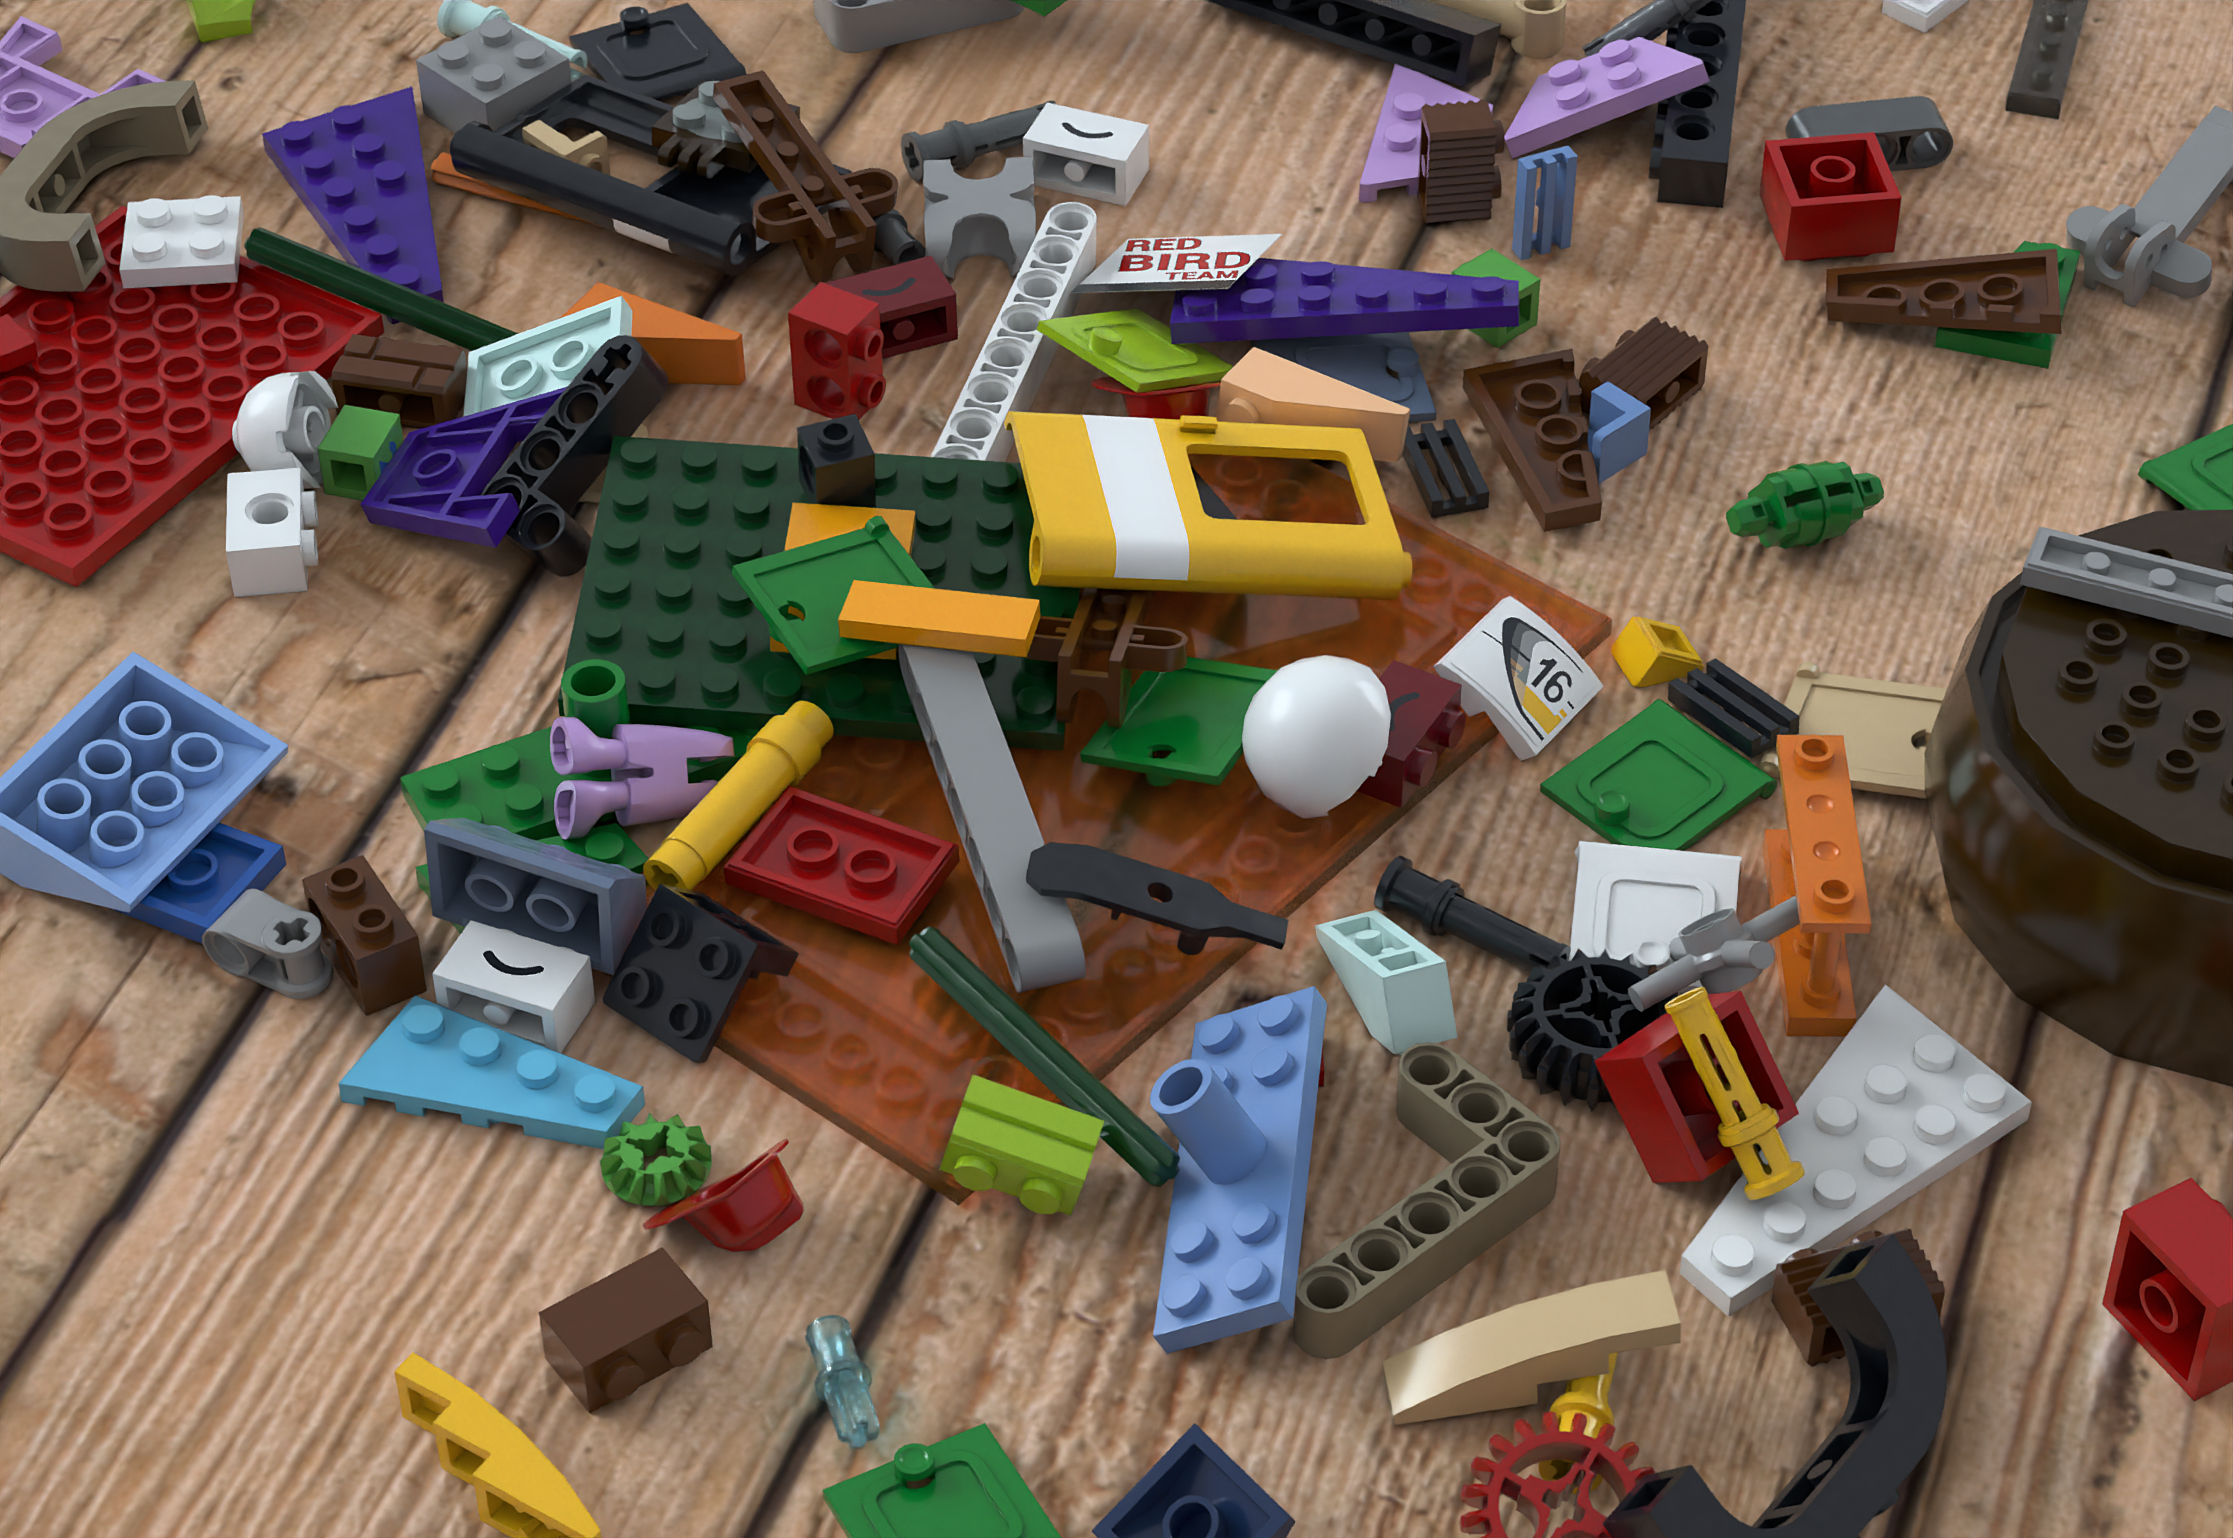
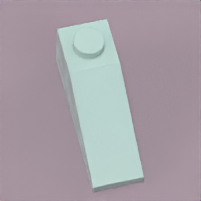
M1377 910L1315 925L1318 941L1371 1036L1393 1054L1401 1056L1408 1048L1417 1044H1436L1458 1038L1445 960Z

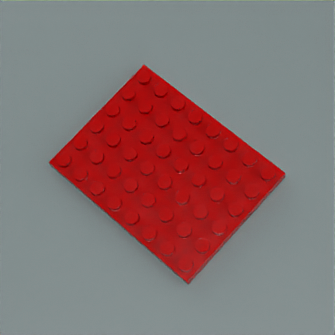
M121 206L95 226L106 263L84 291H42L17 285L0 298V317L8 314L35 342L38 358L34 361L0 373V552L72 586H79L239 453L233 443L232 428L246 394L254 386L267 377L290 372L315 371L327 381L332 376V370L340 356H344V349L352 334L379 338L385 333L382 314L241 255L237 282L123 288L120 263L127 207Z

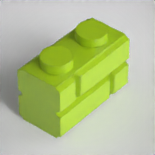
M972 1074L939 1170L953 1174L954 1179L968 1189L986 1191L993 1188L1018 1197L1021 1203L1033 1212L1053 1214L1058 1211L1071 1216L1086 1179L1104 1120Z

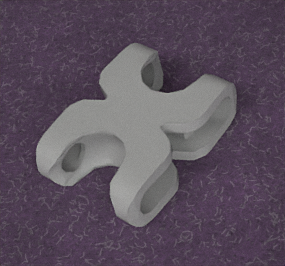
M1032 157L1006 158L1003 171L994 177L980 180L964 178L955 173L950 159L924 160L923 189L925 196L924 229L926 257H933L946 278H954V272L958 263L967 257L977 255L999 258L1006 262L1010 276H1017L1036 237Z

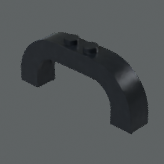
M1894 1234L1846 1246L1807 1290L1837 1332L1845 1349L1850 1369L1849 1400L1844 1415L1836 1428L1758 1520L1750 1526L1732 1516L1717 1500L1694 1467L1688 1465L1644 1475L1602 1523L1612 1538H1860L1859 1534L1873 1517L1882 1514L1895 1504L1901 1495L1898 1487L1926 1453L1938 1428L1945 1402L1947 1359L1942 1326L1931 1293L1920 1271Z

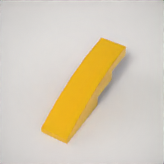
M414 1352L394 1371L402 1417L435 1435L440 1466L443 1470L474 1486L479 1518L482 1522L511 1538H602L600 1528L561 1472L519 1427L474 1390Z

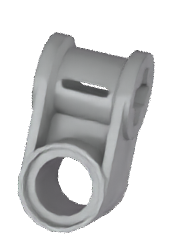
M246 890L202 935V944L207 954L223 970L232 975L246 977L276 990L285 997L293 999L310 998L324 991L333 980L334 971L328 956L323 954L320 948L323 929L318 917L310 912L302 911L277 901L261 890Z

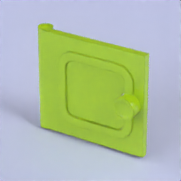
M1139 308L1041 320L1037 326V331L1137 393L1221 381L1234 367L1196 343L1172 344L1170 327Z

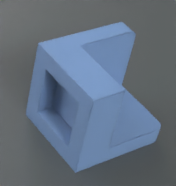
M1606 382L1591 391L1588 445L1590 452L1593 453L1598 484L1646 455L1648 448L1651 408L1610 382Z

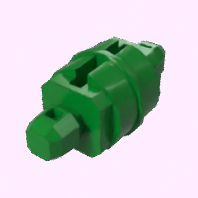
M1828 461L1809 465L1800 463L1789 466L1786 470L1767 474L1759 485L1748 492L1747 499L1737 502L1726 512V520L1731 533L1740 537L1758 536L1760 543L1766 548L1779 546L1787 549L1801 545L1810 547L1821 544L1824 540L1843 536L1850 526L1863 518L1865 510L1871 509L1884 498V490L1879 477L1870 473L1853 474L1851 467L1845 462L1832 464Z

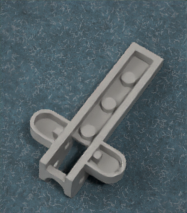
M2214 106L2134 208L2120 204L2109 212L2099 207L2085 206L2076 209L2069 215L2066 222V240L2072 250H2078L2081 255H2084L2085 287L2095 290L2100 282L2124 292V304L2131 307L2136 306L2151 285L2185 298L2199 296L2209 289L2212 280L2211 259L2203 251L2184 244V242L2233 179V112ZM2138 237L2129 252L2124 271L2120 272L2112 269L2134 238Z

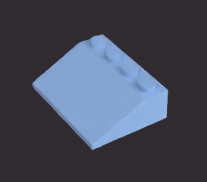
M132 652L0 777V874L21 887L129 913L288 753L289 745L137 653Z

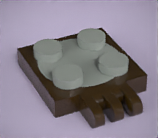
M720 81L701 82L652 126V146L660 148L658 153L659 165L672 168L677 163L679 171L692 173L697 169L698 176L708 179L716 175L724 166L750 173L758 165V162L724 117L720 107L713 99L714 83ZM789 104L800 119V107Z

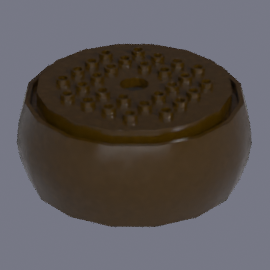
M2233 510L2154 511L2078 535L2233 574ZM2021 572L1991 597L1967 635L1924 752L1925 795L1954 920L2016 997L2112 1055L2233 1087V638L2021 585Z

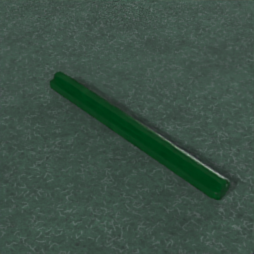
M258 227L253 229L250 237L245 241L244 248L247 250V257L253 261L468 350L474 351L519 334L264 228Z
M926 927L920 934H914L909 941V946L911 947L909 952L910 958L1065 1105L1075 1111L1104 1120L1099 1137L1150 1185L1161 1187L1169 1179H1174L1180 1171L1178 1166L1180 1161L1179 1154L935 927Z

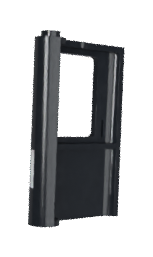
M586 74L526 112L519 113L513 120L494 132L489 125L475 120L468 122L454 134L450 143L453 167L461 174L728 275L735 276L740 274L784 243L768 242L756 236V230L752 224L754 203L764 196L779 193L759 164L750 173L724 166L711 179L698 176L697 169L692 173L679 171L678 167H676L647 187L642 188L524 144L522 128L540 120L557 132L569 127L580 128L591 133L599 131L607 139L658 157L660 148L652 146V126L674 106ZM833 164L840 175L852 173L851 170ZM828 204L816 207L821 215L828 212Z

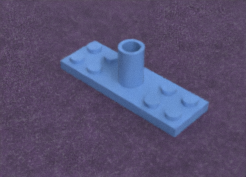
M1315 986L1287 995L1276 996L1252 1006L1226 1014H1219L1210 1019L1197 1022L1191 1059L1181 1061L1167 1069L1152 1088L1150 1094L1151 1106L1178 1139V1154L1180 1157L1178 1163L1180 1171L1174 1179L1153 1332L1154 1339L1167 1354L1293 1319L1327 1002Z

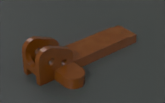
M764 70L714 83L713 99L779 192L764 196L754 203L752 224L756 230V236L768 242H784L792 239L810 279L815 284L829 282L832 279L835 265L844 256L855 273L870 270L873 263L877 224L872 217L885 214L895 207L898 192L896 177L889 171L880 168H867L840 175ZM828 204V215L832 229L816 207Z
M1085 588L1073 619L1040 616L1028 655L1022 658L1058 662L1056 703L1058 722L1072 723L1079 691L1091 689L1098 692L1105 701L1107 726L1122 728L1131 689L1133 669L1172 672L1186 666L1188 637L1183 632L1171 628L1142 626L1155 591ZM1084 648L1112 651L1109 658L1108 672L1083 670Z

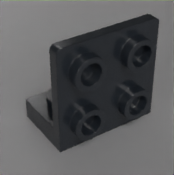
M659 884L603 995V1003L691 1061L704 1063L707 1061L748 978L758 979L761 972L788 977L799 953L704 893Z

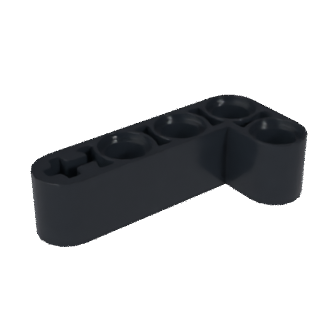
M628 335L615 336L607 340L596 351L486 485L481 494L510 493L513 495L520 512L504 537L549 572L560 577L571 576L586 566L592 540L590 535L568 513L608 465L613 436L631 437L667 391V372L635 338Z

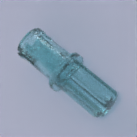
M839 1315L823 1316L814 1320L807 1327V1335H805L806 1343L810 1347L818 1373L814 1381L815 1391L822 1401L827 1402L838 1439L841 1442L848 1443L851 1449L864 1448L866 1442L877 1439L880 1433V1424L868 1390L872 1383L871 1371L865 1363L859 1361L850 1333L851 1327L847 1319Z

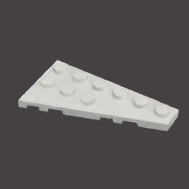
M1885 984L1795 1105L1799 1114L1777 1129L1792 1161L1802 1163L1805 1170L1804 1176L1791 1186L1775 1194L1757 1200H1750L1743 1190L1747 1183L1743 1173L1682 1254L1679 1274L1729 1317L1773 1288L1776 1265L1778 1263L1784 1262L1791 1254L1802 1249L1813 1248L1818 1252L1832 1249L2026 1122L2029 1118L2032 1101ZM1761 1149L1759 1155L1763 1163L1768 1164L1767 1159Z

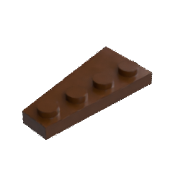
M2057 249L1826 269L1828 321L2062 334Z
M1573 349L1469 368L1463 371V390L1544 532L1596 522L1601 519L1602 500L1593 453L1590 452L1588 445L1586 417H1583L1581 409V390L1579 380L1576 379L1574 372L1575 359Z

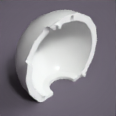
M1328 655L1304 658L1278 670L1253 696L1245 715L1242 734L1245 762L1264 795L1283 810L1303 819L1329 816L1327 811L1350 799L1368 776H1375L1378 767L1383 763L1382 758L1388 745L1391 712L1384 685L1370 667L1348 658Z

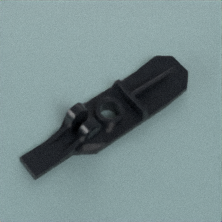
M1050 842L1031 852L1026 873V883L1041 896L1079 899L1111 909V919L1115 921L1118 920L1121 913L1179 930L1177 947L1186 955L1200 954L1209 937L1245 938L1280 950L1283 949L1288 927L1287 919L1233 903L1208 882L1090 845ZM1151 897L1156 898V899H1159V900L1162 901V902H1158V901L1152 899Z

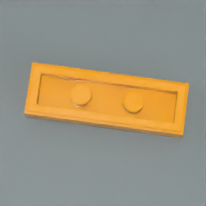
M854 580L838 618L839 636L852 639L1027 657L1040 620V600Z

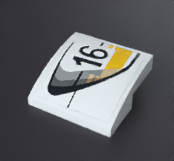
M1511 596L1502 599L1433 666L1440 677L1462 685L1460 705L1470 717L1485 711L1520 761L1536 756L1604 687L1586 662L1558 632L1528 607Z

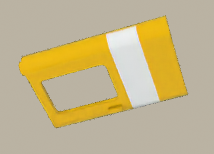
M1009 411L1004 421L1005 429L1013 431L1034 517L1029 550V571L1034 586L1396 600L1401 589H1406L1410 585L1412 558L1409 552H1403L1363 431L1359 428L1217 421L1216 417L1181 415L1180 419ZM1188 454L1321 459L1342 462L1347 467L1365 525L1234 520L1209 517L1203 510Z

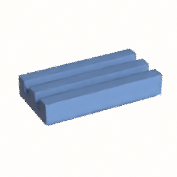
M1569 145L1518 159L1512 251L1520 260L1531 258V250L1536 249L1540 255L1550 253L1551 244H1556L1560 249L1570 247L1577 155ZM1541 167L1540 187L1536 191L1537 168ZM1536 193V206L1538 207L1537 232L1533 233L1534 206Z

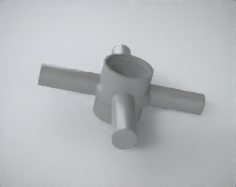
M1796 895L1741 925L1734 909L1728 908L1704 916L1683 928L1678 933L1679 937L1674 938L1669 944L1670 958L1674 963L1628 988V994L1634 1006L1642 1012L1700 980L1702 987L1706 988L1708 994L1733 991L1757 978L1762 973V969L1768 968L1774 961V949L1767 942L1800 924Z

